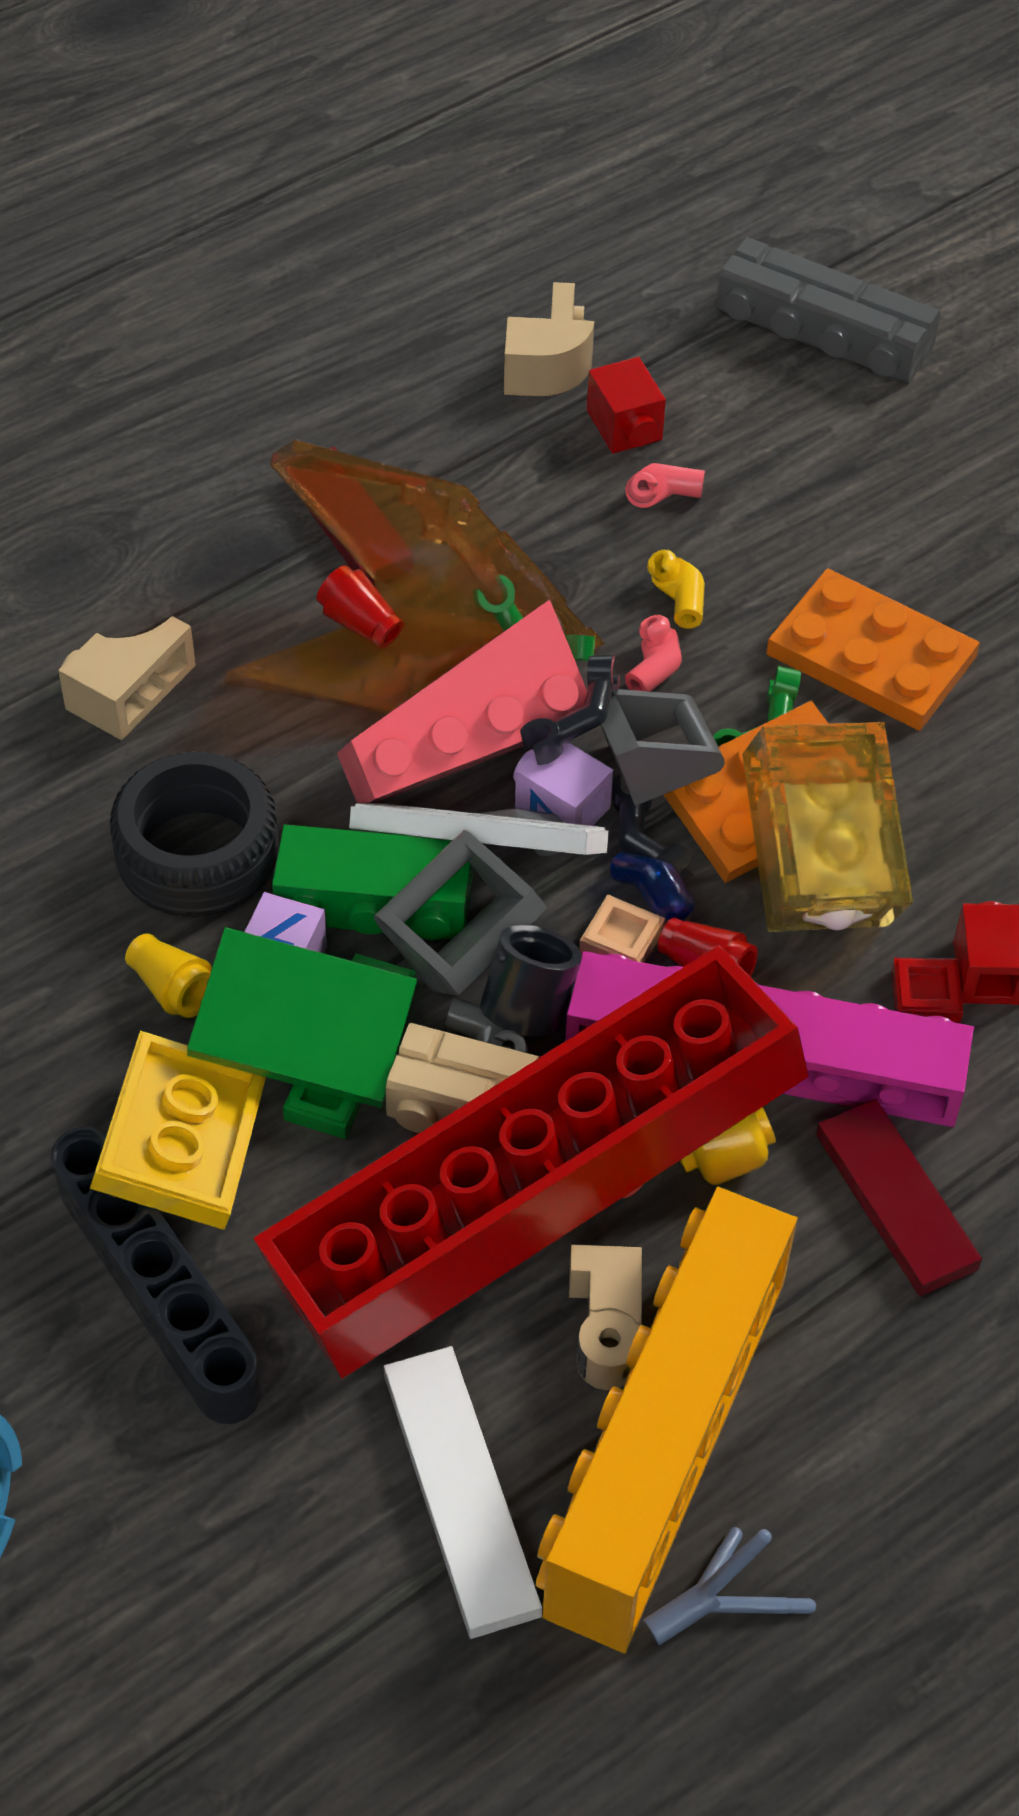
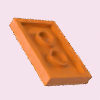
M827 568L770 636L766 655L796 670H800L802 673L921 731L976 659L980 642Z
M811 700L719 746L725 760L724 767L719 772L663 795L724 883H727L773 859L767 853L764 846L767 842L769 849L772 851L765 801L777 787L873 783ZM874 786L875 795H876V802H877V800H878V798H879V796H880V793L878 792V790H877L876 787Z

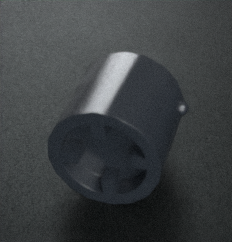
M518 925L503 930L480 1002V1008L484 1016L495 1025L520 1035L534 1037L553 1035L561 1027L581 964L582 954L578 947L568 938L537 926Z

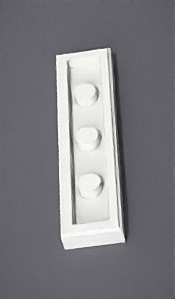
M359 803L351 806L349 825L350 829L454 840L463 830H466L481 843L583 855L607 853L609 832L605 830V827L384 803Z
M450 1346L384 1365V1377L469 1638L473 1639L541 1618L542 1606L453 1347Z

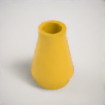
M146 933L135 938L126 951L125 961L128 966L137 972L165 1012L171 1015H181L186 1018L198 1015L212 970L210 963L161 942L152 934Z

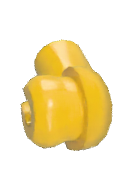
M670 550L655 552L648 560L647 570L651 575L654 585L675 600V623L686 629L698 627L703 621L705 582L702 574L687 561L676 557Z

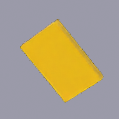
M140 1031L90 1189L225 1230L233 1207L266 1077L187 1056L188 1045Z

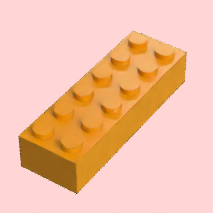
M718 1186L706 1211L696 1207L692 1211L680 1243V1247L686 1250L679 1267L676 1268L668 1265L657 1288L653 1306L659 1309L652 1327L649 1328L641 1325L632 1341L626 1359V1366L630 1367L631 1370L624 1389L613 1386L604 1402L597 1423V1428L603 1431L595 1453L584 1449L574 1467L568 1485V1492L572 1493L573 1497L568 1507L566 1518L554 1514L541 1540L537 1557L542 1559L543 1562L535 1586L544 1590L543 1619L626 1654L784 1286L798 1217Z

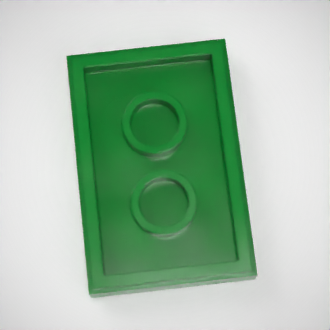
M225 927L187 1047V1056L382 1108L386 1094L387 1079L398 1052L417 979Z

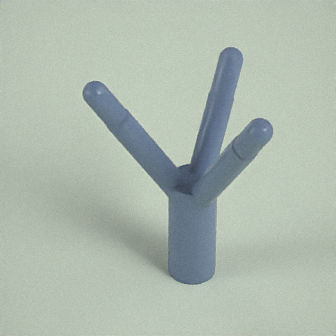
M733 1527L728 1531L698 1583L644 1618L643 1623L653 1640L660 1646L710 1612L811 1614L816 1610V1603L810 1598L716 1596L720 1590L755 1558L772 1538L768 1530L761 1529L733 1555L743 1536L741 1529Z

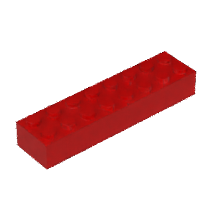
M718 945L258 1234L253 1239L277 1285L340 1378L343 1379L807 1079L809 1075L799 1029L735 960Z

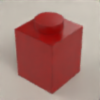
M639 356L589 370L586 411L612 454L663 440L666 398Z
M986 901L979 904L963 903L953 939L955 959H958L963 1003L1019 1005V904H1002L996 901Z

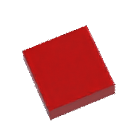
M894 958L891 968L894 1011L923 1017L941 1016L950 1019L954 1023L961 1024L964 1011L958 959Z

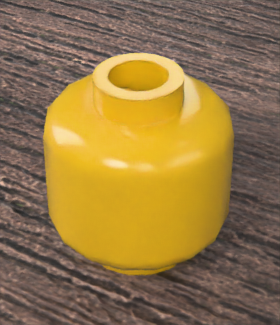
M760 1108L681 1159L680 1163L685 1173L698 1168L704 1180L709 1184L721 1185L764 1166L768 1160L767 1146L776 1143L773 1129L764 1108Z

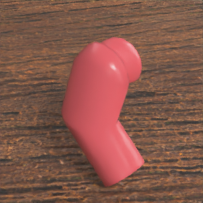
M652 463L638 471L628 480L625 487L626 496L629 502L640 508H651L673 494L701 498L705 471Z
M662 615L650 616L643 620L639 626L638 631L643 639L641 648L644 660L625 675V683L629 690L652 692L674 674L681 665L682 655L677 632L675 629L670 628L668 618Z

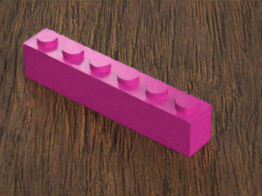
M583 951L567 1013L565 1041L683 967H664L632 961L619 954L601 955ZM758 985L797 1025L800 1033L809 1077L783 1094L852 1108L877 1099L888 1115L955 1127L965 1093L974 1026L954 1023L950 1019L941 1016L923 1017L892 1011L873 1003L856 1004L825 998L811 991L793 992Z

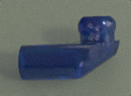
M620 852L613 858L610 866L612 878L619 883L637 886L654 914L665 918V920L677 918L682 921L691 915L695 904L694 896L691 891L685 889L680 875L672 864L664 860L627 852Z

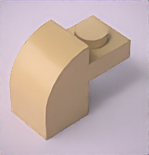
M553 282L551 319L507 318L504 395H557L575 388L588 376V372L592 367L594 321L584 320V306H574L575 283Z

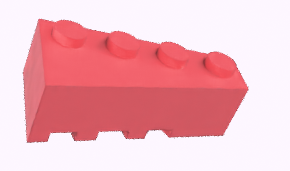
M551 601L545 602L352 739L337 752L357 804L379 803L523 747L520 730L526 723L541 718L555 721L585 705L587 689Z

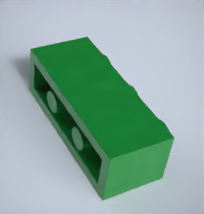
M284 824L272 884L273 895L324 909L325 925L327 928L355 930L368 935L384 933L376 924L373 916L453 840ZM467 862L404 924L416 935L426 940L435 941L444 938H454L467 924L473 881L472 865Z

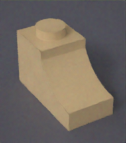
M171 616L153 630L132 637L106 638L96 633L79 650L71 652L58 670L65 709L122 741L196 666L191 626Z

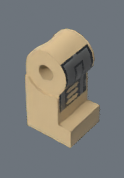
M571 1245L569 1298H588V1317L581 1325L578 1337L576 1360L578 1372L584 1381L594 1388L611 1390L613 1386L621 1388L625 1386L631 1370L630 1367L626 1366L628 1352L636 1332L641 1326L642 1247Z

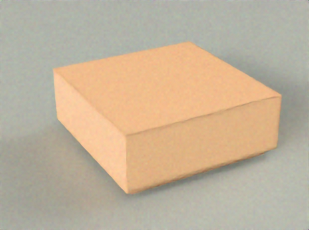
M607 895L581 937L579 950L581 954H583V951L601 955L619 954L632 961L645 963L659 940L665 918Z

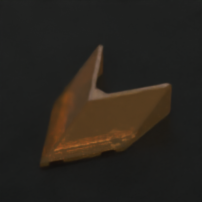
M295 439L272 453L270 466L375 580V588L395 611L397 616L404 621V627L396 640L384 649H380L375 643H371L351 630L342 627L226 672L224 683L389 714L504 632L494 615L482 612L473 600V590L479 589L490 604H500L503 599V590L495 579V576L499 574L506 576L513 583L515 588L513 603L523 618L550 600L564 635L595 636V648L605 645L591 627L586 628L565 604L567 600L509 534L506 531L501 532L478 506L480 502L466 486Z

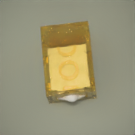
M885 723L762 726L742 753L767 931L843 930L845 928L889 926L913 903Z

